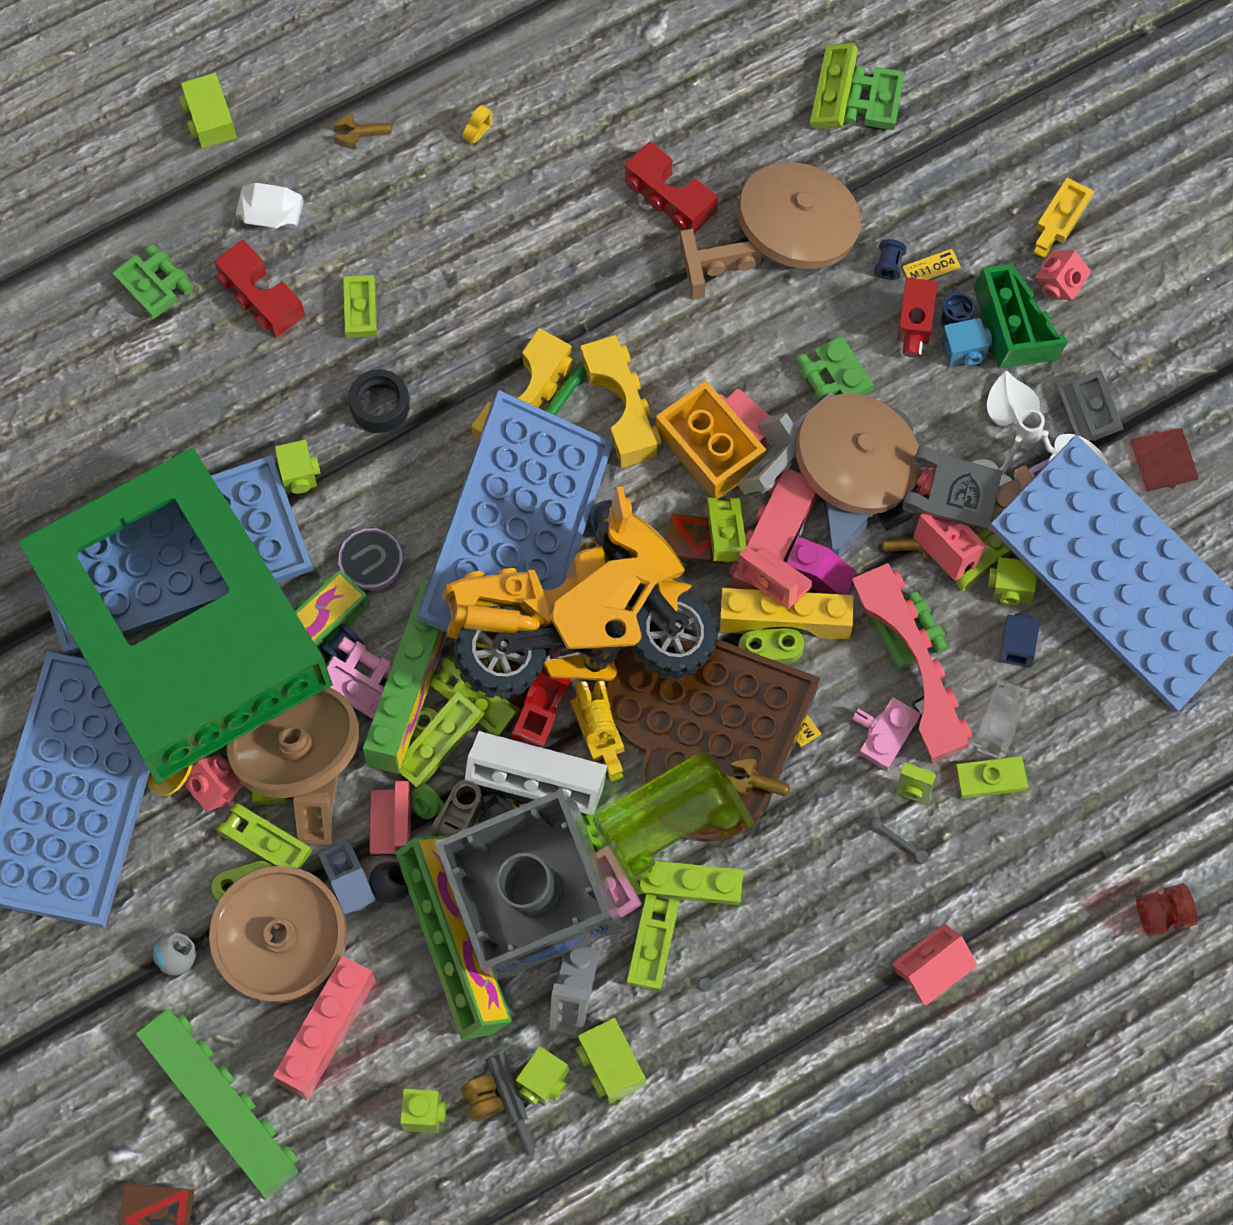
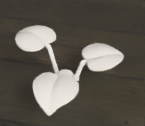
M1005 371L992 386L986 408L989 418L996 425L1007 427L1015 423L1017 427L1015 442L1000 469H998L994 462L986 459L974 460L972 463L1003 471L1000 486L1012 481L1004 473L1007 471L1021 443L1031 445L1042 439L1047 452L1052 454L1049 459L1050 462L1075 434L1059 435L1055 440L1054 447H1052L1048 439V431L1043 430L1045 419L1043 414L1039 412L1040 401L1038 396L1030 387L1017 380L1008 371ZM1079 436L1106 464H1108L1105 456L1095 445H1093L1085 438Z

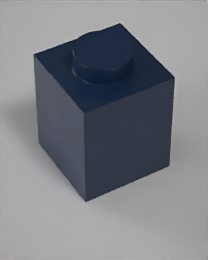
M1023 613L1007 615L998 662L1031 668L1035 657L1040 620L1033 619L1032 616Z

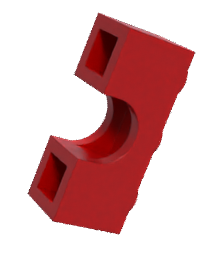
M650 141L624 165L627 186L633 192H640L644 195L655 210H662L666 213L672 223L680 230L693 229L695 234L718 211V196L696 178L682 188H673L665 183L672 175V159Z
M244 239L214 261L217 270L215 278L225 290L230 288L236 294L234 298L244 311L250 309L255 315V322L264 332L269 330L277 338L305 317L302 302L283 281L267 290L254 287L257 281L266 275L263 260Z
M543 665L541 672L527 691L508 739L542 748L556 717L555 712L571 678H550Z

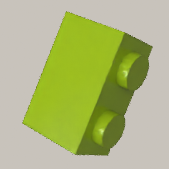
M216 72L182 82L184 95L179 96L184 114L190 112L192 120L187 121L192 139L199 138L202 149L236 139L234 125Z
M615 1018L578 1035L580 1046L575 1048L583 1067L590 1065L595 1075L590 1080L599 1098L605 1096L608 1103L611 1104L646 1086V1078Z

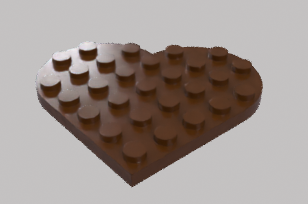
M684 629L683 633L694 636L693 630ZM680 640L685 652H688L694 646V644ZM717 640L715 650L707 662L690 676L686 674L680 679H673V676H668L665 679L658 677V673H649L643 669L645 666L641 662L637 663L635 661L633 650H629L627 646L615 661L617 675L613 680L608 681L607 694L612 718L617 729L633 746L646 752L642 763L641 782L651 811L667 829L690 840L714 842L741 834L763 815L774 793L752 787L747 789L745 797L739 795L729 784L726 775L737 780L749 777L744 771L732 769L731 763L744 759H755L757 762L755 770L758 774L779 781L819 688L821 678ZM674 645L667 647V652L677 654Z

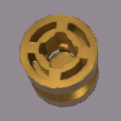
M492 1075L474 1079L460 1088L464 1099L470 1103L469 1113L473 1122L489 1119L505 1109L502 1099L497 1097L494 1091L496 1083Z

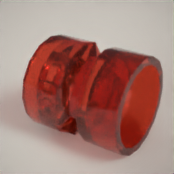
M1184 883L1164 888L1161 895L1157 891L1136 896V908L1140 923L1149 938L1167 934L1170 932L1171 927L1181 930L1197 925L1198 919L1195 903L1190 890Z

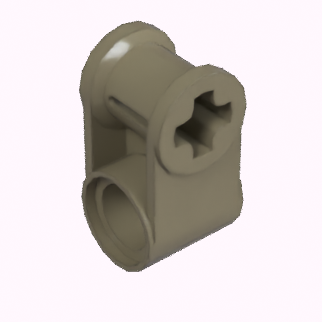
M464 780L458 782L452 788L443 809H441L431 829L432 836L445 835V837H448L474 826L482 810L481 805L483 801L477 784L473 781ZM465 793H472L476 796L475 801L470 805L460 804L459 798Z

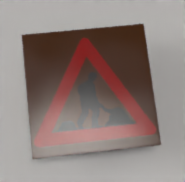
M671 514L666 541L679 559L729 564V562L713 561L707 517Z
M125 1184L119 1225H190L195 1190Z

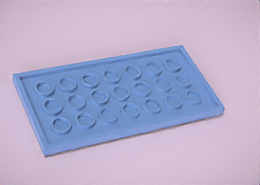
M498 390L492 400L415 619L447 633L448 624L452 621L449 603L443 602L442 593L445 586L464 578L466 574L474 571H482L485 576L497 575L498 571L505 568H515L517 573L535 570L542 589L551 590L561 586L566 580V573L577 554L613 442Z
M1075 435L988 525L1174 713L1178 712L1232 654L1233 590L1078 435Z
M272 455L211 476L277 583L313 571ZM175 501L77 554L78 559L123 636L193 613L229 592L228 586ZM42 585L64 654L70 656L81 652Z
M47 652L0 805V907L105 928L150 771L84 658Z

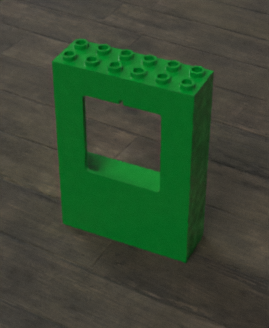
M194 447L174 454L170 460L157 467L146 469L142 475L135 479L117 485L111 492L99 498L89 500L83 507L70 514L61 515L55 522L40 530L30 532L24 539L18 541L156 784L333 686L323 656ZM175 501L228 586L229 592L141 642L129 645L78 559L77 554Z

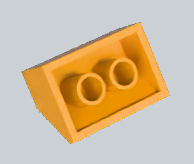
M707 380L656 416V427L660 438L711 497L719 499L736 487L741 479L766 453V448Z

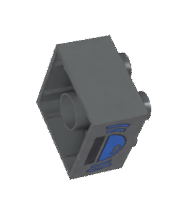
M562 789L434 842L481 970L499 981L625 929L578 805Z

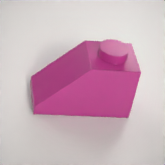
M797 537L787 564L812 581L810 589L824 594L848 595L853 583L852 578L857 573L853 567L828 547Z

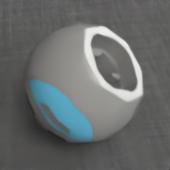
M177 932L168 933L162 936L155 944L153 949L154 963L161 972L169 975L185 973L193 966L195 961V945L186 935Z

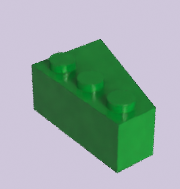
M1006 264L982 268L973 288L985 327L989 328L992 336V349L998 369L1058 360L1068 341L1063 334L1059 336L1049 322L1051 317L1046 311L1042 312L1034 301L1033 292L1014 265Z

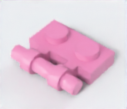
M343 637L337 648L347 653L346 659L343 662L332 656L326 665L333 686L330 688L337 690L347 698L352 708L373 719L384 687L379 682L383 676L388 679L392 666L390 661L383 656L378 658L365 650L366 646L358 641L354 643ZM358 661L372 669L369 677L354 669Z

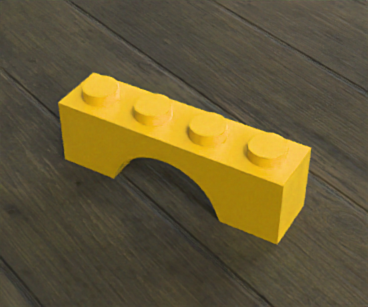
M539 328L522 352L524 367L529 372L531 381L526 391L518 399L540 409L545 399L550 400L557 388V381L561 375L566 376L569 373L574 359H572V347L570 344ZM492 402L486 404L471 426L473 440L476 442L479 440Z
M617 335L581 345V361L584 369L587 371L586 374L591 387H602L611 390L621 398L625 405L622 417L611 427V441L613 442L621 468L656 458L657 445L661 444V438L657 427L650 426L648 417H651L650 408L645 398L640 399L637 390H640L641 386L637 373L635 371L630 372L627 363H630L631 360L626 345H620Z
M722 588L720 632L745 634L749 631L770 627H792L811 632L817 638L850 640L853 626L854 595L805 593L787 610L761 590Z

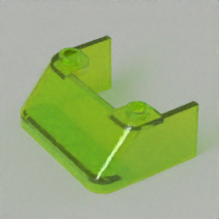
M708 753L692 756L602 809L593 818V824L637 896L643 893L637 880H642L651 874L652 868L655 865L653 856L708 823H711L714 827L730 828L739 821V818L745 822L749 829L756 826L732 781Z

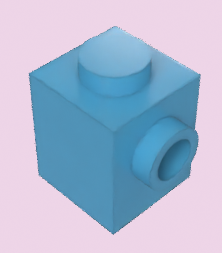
M981 318L944 325L941 340L950 367L962 364L972 366L987 358L988 349L992 346V336L989 328H984Z

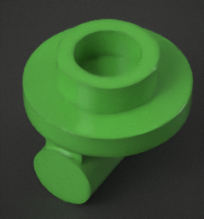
M426 783L416 788L411 794V806L414 812L423 819L435 817L445 805L437 793Z

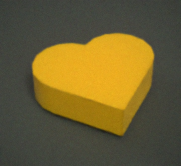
M480 105L473 112L469 124L463 131L462 137L470 144L476 143L492 126V111L486 106Z

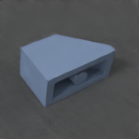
M824 500L829 549L841 558L866 530L868 517H873V514L848 512Z
M349 840L318 852L344 915L350 912L361 911L368 904L376 901Z

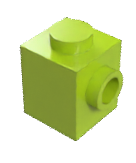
M306 439L275 446L286 493L300 494L309 491L312 487H317L315 475L321 474L317 455L310 456Z
M998 557L996 568H990L988 575V587L993 588L992 599L1000 600L1001 603L1006 605L1031 604L1035 594L1037 575L1022 560Z
M539 1046L516 1079L517 1087L521 1089L518 1094L533 1105H536L539 1101L546 1106L551 1099L556 1101L567 1084L563 1080L569 1073L568 1064Z
M404 1089L400 1122L404 1131L438 1134L439 1122L445 1123L446 1102L441 1101L439 1091Z

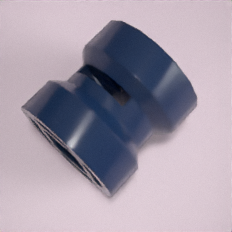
M958 292L949 295L944 300L941 315V325L943 328L944 325L967 321L973 318L975 305L970 296Z

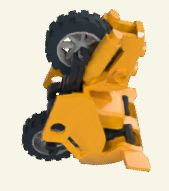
M623 486L616 487L613 492L609 516L599 523L594 539L590 543H584L581 551L574 557L566 573V580L561 586L545 590L542 589L535 570L517 573L515 568H505L498 571L497 575L485 576L482 571L470 572L464 578L447 584L442 593L443 602L449 603L452 621L448 624L446 636L455 639L453 648L455 668L460 670L459 676L464 683L468 682L471 685L470 689L476 693L481 691L488 698L500 696L501 699L510 698L512 694L517 696L523 693L527 687L534 683L543 665L550 678L611 681L617 675L614 659L622 646H628L629 650H633L635 661L637 663L641 662L645 666L643 669L647 672L658 673V677L667 679L668 676H673V679H680L686 674L690 676L707 662L715 650V643L718 640V632L715 631L717 621L715 616H711L710 607L706 603L703 605L699 601L701 599L694 593L692 596L687 594L692 585L673 580L674 578H679L685 571L681 561L667 541L651 525L632 513L631 501L629 497H625ZM691 626L694 636L683 633L684 629ZM680 640L694 644L691 650L685 652ZM674 645L677 654L667 652V647ZM476 646L487 648L489 650L476 651ZM479 658H484V663L486 665L489 664L488 668L481 663ZM584 660L588 666L600 671L592 672L588 670L584 664ZM494 666H496L498 670H501L503 668L504 673H496L492 671V669L494 668ZM514 666H520L516 671L513 672L510 668Z

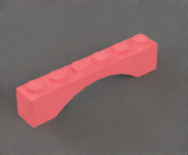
M889 563L852 578L853 586L866 615L882 622L895 632L908 647L918 665L924 688V705L919 725V734L932 763L969 748L968 739L973 737L965 718L959 721L954 709L959 707V704L952 689L945 690L941 678L946 677L938 658L932 660L927 649L932 647V644L925 629L918 630L914 619L919 616L912 600L905 601L900 589L905 588V584L898 569L892 571Z

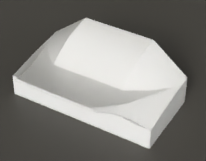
M261 183L245 185L241 189L236 218L243 220L244 224L275 229L280 226L297 229L303 206V197L286 187Z

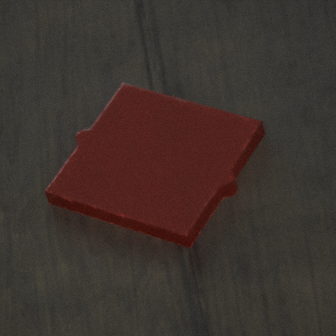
M1182 428L1161 433L1154 431L1152 435L1131 439V445L1147 492L1165 487L1174 489L1177 484L1198 480L1199 476Z

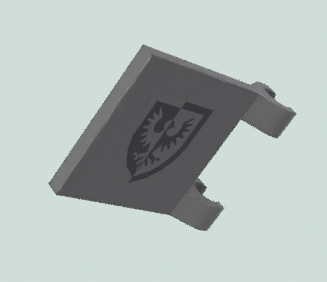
M920 446L915 454L914 464L920 467L936 468L929 498L927 499L918 493L908 492L903 502V510L909 513L927 514L988 531L1003 471L943 455L929 447Z

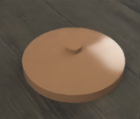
M780 162L765 166L756 171L747 180L738 201V219L748 240L767 257L790 267L817 269L833 265L850 252L859 235L861 216L853 195L833 175L812 165L798 162Z
M839 394L828 397L817 403L808 412L797 431L795 452L800 471L805 480L820 497L842 510L857 514H877L888 511L906 498L907 493L911 492L920 474L921 467L914 464L915 454L919 446L911 428L896 411L874 398L859 394Z
M329 687L228 744V761L239 782L256 794L271 798H289L304 795L329 783L351 761L360 738L358 718L347 698L337 690Z
M289 866L261 868L237 880L221 897L211 919L209 933L210 949L213 960L223 978L240 993L254 1000L266 1003L296 1001L309 996L321 988L328 981L340 958L343 956L347 941L345 915L334 893L324 882L311 873Z

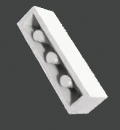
M479 731L468 755L465 780L533 800L562 789L577 803L580 812L594 815L603 791L607 765Z

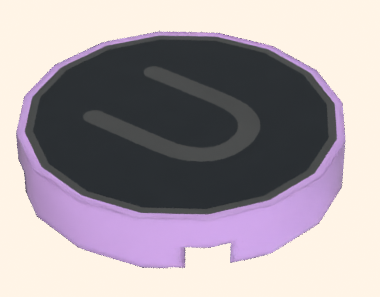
M373 528L355 532L344 541L339 551V568L341 572L363 590L371 592L387 588L398 579L403 566L402 550L398 541L386 531Z

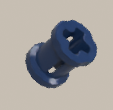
M893 239L882 240L879 244L881 254L878 264L875 265L874 274L882 279L897 280L901 276L900 264L902 256L907 252V246Z
M345 624L340 627L341 632L328 644L323 643L320 646L323 654L329 660L332 656L341 661L347 657V653L337 648L343 637L354 643L358 641L363 644L357 634Z

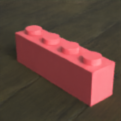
M787 469L782 473L781 477L777 476L774 479L775 484L768 492L772 495L768 504L762 503L757 512L755 520L758 521L755 530H749L745 536L746 546L757 553L761 548H766L784 562H786L804 521L806 523L819 496L807 483L803 474L791 469ZM733 561L729 571V575L732 576V588L759 590L737 574L738 562Z
M344 956L340 958L273 1075L278 1085L309 1100L376 982L371 970Z

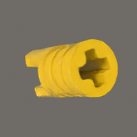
M587 682L576 683V693L581 714L583 715L582 719L585 724L587 741L598 743L615 737L616 729L612 719L605 682H595V700L593 701Z

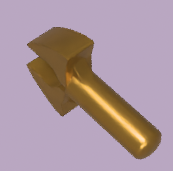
M353 114L347 115L333 124L334 132L350 131L348 134L334 135L336 143L350 149H356V141L360 137L390 135L392 133L390 122L359 125L354 122Z
M913 537L883 539L881 542V548L884 552L916 550L922 554V562L933 559Z
M744 759L731 763L732 769L744 771L749 778L737 780L726 775L731 787L743 797H745L747 789L752 787L784 797L790 792L789 784L758 774L755 770L757 765L755 759Z

